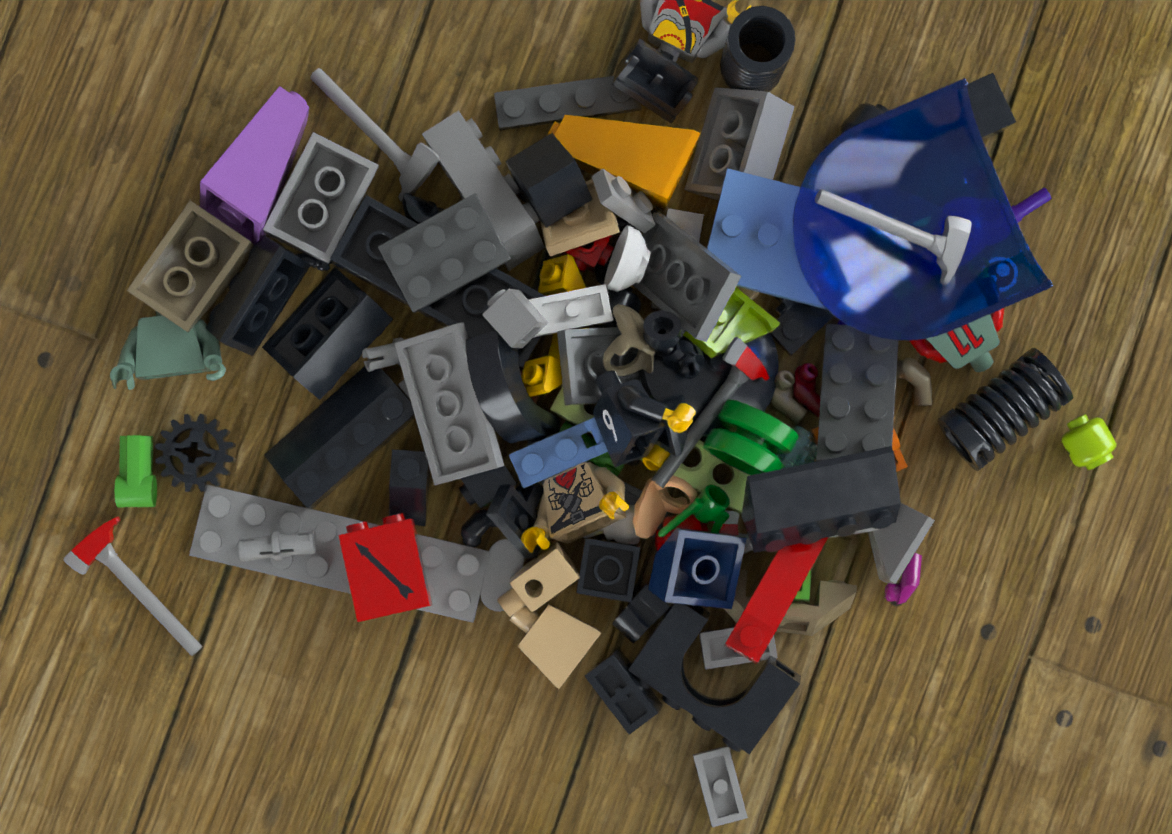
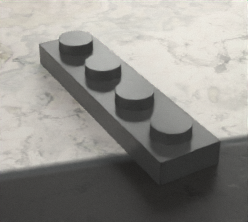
M614 76L494 93L499 131L550 124L555 121L561 122L564 115L592 118L641 111L642 107L639 102L612 85Z

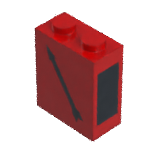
M403 513L382 518L383 525L369 528L368 522L346 526L347 533L338 535L357 622L432 605L414 519L405 520Z

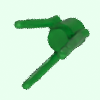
M707 485L685 510L677 514L674 519L658 532V535L664 537L692 514L703 523L714 521L715 523L710 532L719 533L722 525L730 517L725 511L730 504L728 495L716 485Z

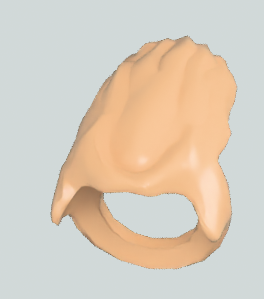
M672 476L665 487L661 488L651 480L653 477L649 478L634 505L633 524L636 535L640 538L648 539L655 534L667 512L680 514L698 496L697 491L692 485L677 476ZM667 487L679 488L685 492L690 499V503L687 504L688 501L685 497H671Z

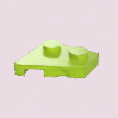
M736 287L707 342L695 339L687 331L684 332L683 336L692 341L710 358L726 352L735 337L747 343L772 332L779 326L780 322Z

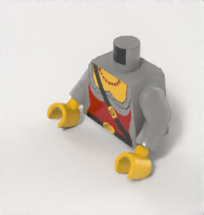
M641 0L642 26L649 32L648 41L659 47L657 51L674 62L679 57L693 63L697 57L707 58L724 48L730 27L734 19L740 14L735 9V4L739 0H732L727 8L711 0Z

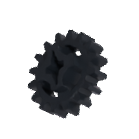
M184 414V424L182 425L177 420L173 419L170 421L174 430L172 432L162 430L160 433L166 439L165 444L159 443L155 445V448L163 451V456L155 459L156 463L165 464L167 467L162 471V477L173 475L174 478L171 484L173 487H179L185 482L186 492H192L195 484L198 485L201 492H206L208 482H211L214 486H220L221 483L218 476L220 474L230 476L231 474L225 467L226 463L236 462V458L228 455V450L235 448L236 444L225 441V438L231 433L229 429L218 431L220 421L215 418L209 424H206L207 417L204 414H199L196 422H194L190 414ZM188 430H192L186 440L181 443H175L180 435ZM208 432L216 439L219 450H214L209 444ZM198 443V449L203 450L204 453L211 454V456L197 457L195 463H193L194 458L188 456L187 453L181 452V450L195 449ZM173 456H177L183 463L184 474L175 466ZM210 463H217L211 472L199 477L204 467Z

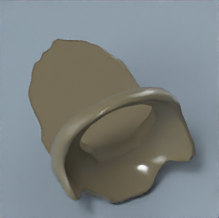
M617 304L613 307V315L622 335L617 337L604 352V369L607 372L614 370L618 376L630 375L639 370L652 373L656 351L644 340V320L634 309ZM631 347L639 349L637 356L631 363L624 366L610 364V359L614 353L622 356Z

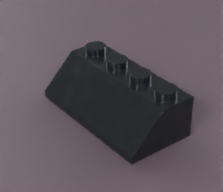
M364 366L265 453L264 456L308 509H313L415 419L411 401L382 368L368 372Z
M892 446L747 476L741 516L754 553L761 551L775 552L789 545L798 543L812 544L821 538L835 535L845 537L859 530L868 528L882 529L892 523H896L901 501Z

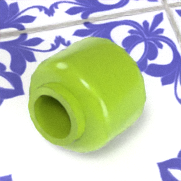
M1084 414L1066 424L1069 431L1063 434L1061 440L1075 466H1086L1087 470H1091L1113 458L1111 452L1115 450L1116 442L1102 418L1095 417L1089 420L1087 415Z

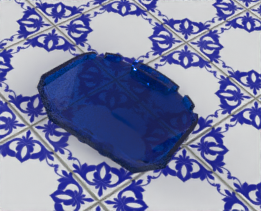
M966 78L850 128L823 149L806 172L800 185L794 206L792 232L796 259L801 273L816 298L828 311L850 327L863 333L891 340L930 338L957 329L1054 287L1051 279L1045 275L1034 258L990 159L973 115ZM820 189L932 235H943L945 219L948 216L970 220L972 225L961 262L950 282L945 286L940 283L942 270L937 264V256L927 250V248L815 203L817 192Z

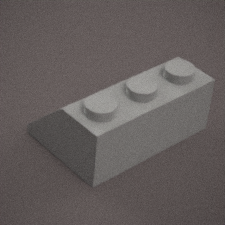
M715 88L684 190L719 201L727 168L773 180L794 106L766 91Z
M313 132L263 230L268 236L302 253L330 263V258L347 230L379 165Z

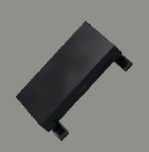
M639 39L617 65L612 85L672 124L676 116L693 97V94L690 92L697 85L698 77Z
M618 648L601 663L595 665L585 675V678L630 735L657 715L663 705L651 689L643 688L634 674L628 671L631 662L621 649Z

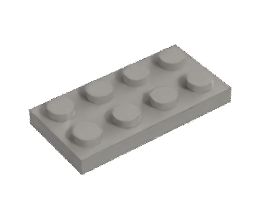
M457 323L395 343L434 485L504 466L494 428L484 415L472 386L466 352V339H468L464 323Z

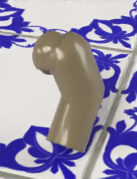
M905 358L904 360H898L896 378L906 379L913 385L914 406H931L932 388L929 372L915 359Z
M782 370L775 377L776 389L771 404L795 424H798L808 410L793 399L792 384L795 382L793 374L787 370Z

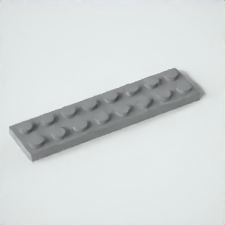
M207 485L189 556L351 594L338 535L347 533L346 526L364 521ZM368 523L369 528L380 526ZM280 531L281 534L314 531L316 554L291 555L283 557V560L275 561L274 558H264L241 562L239 538L270 536L272 532ZM417 534L432 601L431 606L417 610L474 623L490 551Z

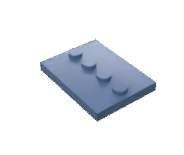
M727 168L707 249L741 275L737 287L844 313L866 223L815 203V196L818 191ZM847 199L870 209V204Z

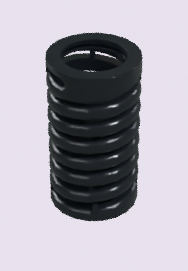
M756 6L743 11L734 19L728 32L720 61L721 75L730 89L770 92L778 85L792 56L796 42L794 28L790 20L782 12L773 7ZM752 43L761 45L770 52L773 60L768 62L753 61L742 52L740 47Z
M1031 348L1011 363L1009 369H1003L998 377L989 380L987 386L979 387L976 394H970L966 398L965 403H958L955 409L952 408L938 418L937 421L944 435L958 454L974 470L979 471L988 462L994 460V451L1001 454L1006 450L1004 442L1008 445H1014L1017 442L1016 434L1020 437L1027 435L1028 427L1036 428L1039 425V418L1047 420L1050 417V411H1059L1062 405L1065 406L1073 400V393L1053 363L1036 348Z

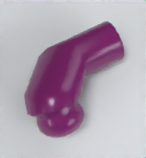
M914 553L902 573L899 584L888 583L886 585L884 597L888 602L894 601L897 605L906 603L919 586L922 562L920 554Z

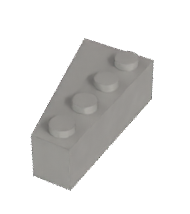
M458 110L422 133L428 147L439 155L438 163L453 186L458 188L461 198L465 199L474 193L478 195L512 260L505 263L509 271L545 248L535 223L540 221L539 217L529 202L524 205L521 204L516 196L521 191L511 175L502 176L497 168L502 164L491 146L484 149L478 140L483 135L472 118L465 121Z

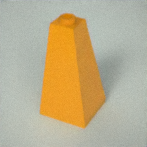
M564 115L561 123L555 121L548 135L554 134L576 160L580 169L592 175L601 169H605L615 177L620 176L631 189L637 193L639 191L643 192L653 205L663 210L666 209L701 134L689 129Z

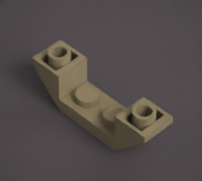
M740 570L732 609L724 608L736 623L751 597H746L747 570ZM820 580L814 606L808 605L803 601H793L777 631L813 636L851 608L857 592V585L846 584L841 580Z

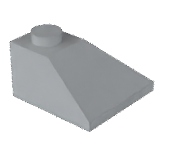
M901 503L896 523H892L878 531L868 532L878 577L881 581L891 584L897 583L935 520Z

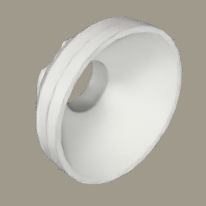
M625 226L611 255L604 280L607 290L622 291L634 283H640L644 276L651 251L647 249L640 231L631 226Z

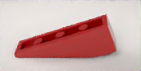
M828 537L821 538L812 544L798 543L785 546L776 553L724 646L756 664L759 662Z

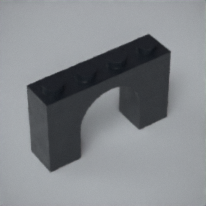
M672 603L632 660L628 671L634 674L643 688L650 689V687H653L663 694L662 700L676 710L683 708L692 714V720L699 727L706 731H710L712 728L722 735V741L728 747L737 752L744 750L750 755L800 685L801 675L770 655L748 687L736 696L717 699L703 695L688 681L684 671L683 659L686 651L707 623L710 612L701 606Z

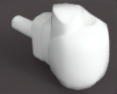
M629 505V509L625 511L627 518L586 535L584 538L604 534L608 541L615 539L618 544H637L640 537L636 535L633 524L634 505Z

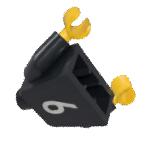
M614 370L601 374L596 378V383L602 395L593 410V415L614 467L642 458L644 465L649 470H658L670 455L669 452L655 444L666 427L663 419L667 420L668 426L674 432H684L693 422L692 418L696 413L694 408L688 404L681 403L672 411L666 408L667 404L649 398L640 381L634 379L621 383Z

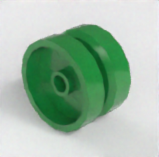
M727 399L718 415V419L728 430L722 428L711 429L702 447L727 465L747 475H755L783 469L782 461L775 454H790L799 435L788 425L748 404Z

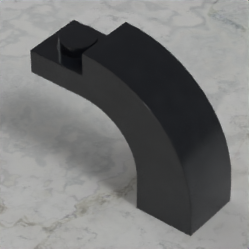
M496 330L466 339L467 363L475 395L487 420L504 440L510 444L522 440L536 442L546 439V435L560 432L559 418L535 404L527 393L519 370L518 348H511Z

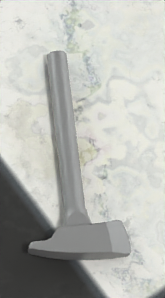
M321 68L316 69L310 76V79L396 165L401 174L399 181L402 190L398 196L399 200L402 201L404 193L412 195L431 174L439 161V155L423 143L417 144L412 156L406 152L404 153Z
M820 189L815 196V203L927 248V250L937 256V264L942 270L940 279L942 285H947L955 274L970 235L972 225L970 220L948 216L945 219L943 235H932Z

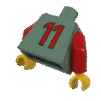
M981 257L982 263L985 265V271L982 274L974 273L970 262L967 264L968 274L972 278L978 279V285L973 280L915 314L913 317L916 322H912V310L905 303H899L906 312L904 320H897L894 314L889 311V320L895 325H902L904 328L903 334L921 356L938 363L948 361L955 369L970 363L976 372H983L992 366L994 361L988 351L994 349L1000 343L997 332L1003 327L1005 305L994 279H989L988 277L990 264L986 258Z

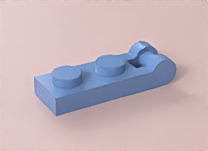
M591 418L509 454V457L522 487L525 488L604 454L608 450L595 418ZM591 431L597 445L587 448L581 435Z

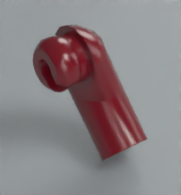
M804 363L802 366L797 367L793 374L795 380L793 383V395L818 418L820 416L821 396L815 392L818 369L812 363Z

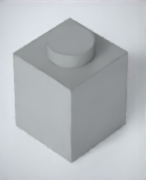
M502 289L497 292L487 303L490 307L482 314L511 348H523L548 324L547 320L521 291L515 289H508L507 291Z

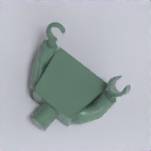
M155 310L156 316L140 318L138 326L131 329L121 350L118 364L110 372L114 389L117 388L119 381L127 380L128 390H132L135 387L134 373L138 379L149 380L219 370L214 374L206 375L208 380L215 381L224 376L226 368L222 364L219 340L206 329L207 324L204 320L200 319L188 333Z

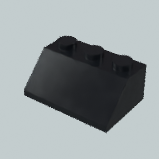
M264 235L263 239L252 247L249 253V260L243 270L237 273L231 280L229 292L222 303L217 304L212 310L206 329L223 344L253 356L311 264Z
M334 267L262 348L293 378L321 400L335 386L336 382L351 365L359 360L363 349L368 348L384 332L393 318Z

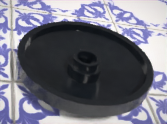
M681 327L680 339L685 341L687 338L683 334L686 330ZM771 333L745 343L764 365L769 375V380L765 382L760 378L755 380L748 379L730 398L731 400L748 404L763 412L773 398L776 389L775 377L779 372L777 350ZM702 351L705 359L698 376L692 379L682 377L677 370L666 365L663 358L655 352L653 372L647 373L645 370H639L642 386L649 398L662 403H666L679 395H684L686 404L693 407L696 412L692 418L691 427L725 382L732 368L730 363L723 361L725 352L710 358ZM717 416L702 437H707L713 428L728 429L721 424Z

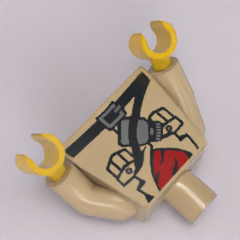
M583 462L546 479L543 484L544 494L541 498L534 526L528 528L522 534L521 541L528 551L533 553L537 544L542 550L549 548L550 542L547 540L549 535L552 539L568 544L621 519L627 518L625 511L629 509V505L624 501V482L606 467H599L590 462Z

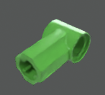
M120 436L119 475L116 476L114 489L115 503L118 508L156 506L157 480L153 474V436Z

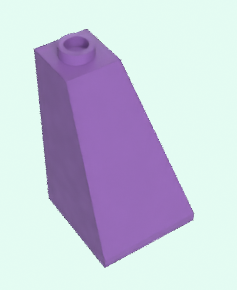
M279 86L200 181V207L251 241L253 245L261 241L264 235L266 236L263 228L282 193L308 121L309 106L303 97L294 91L288 92Z

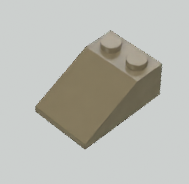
M190 200L127 291L189 333L230 285L233 277L243 268L249 259V253L254 245L244 236Z

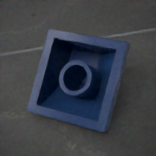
M676 528L655 554L648 590L662 601L668 603L732 609L747 538L740 535Z

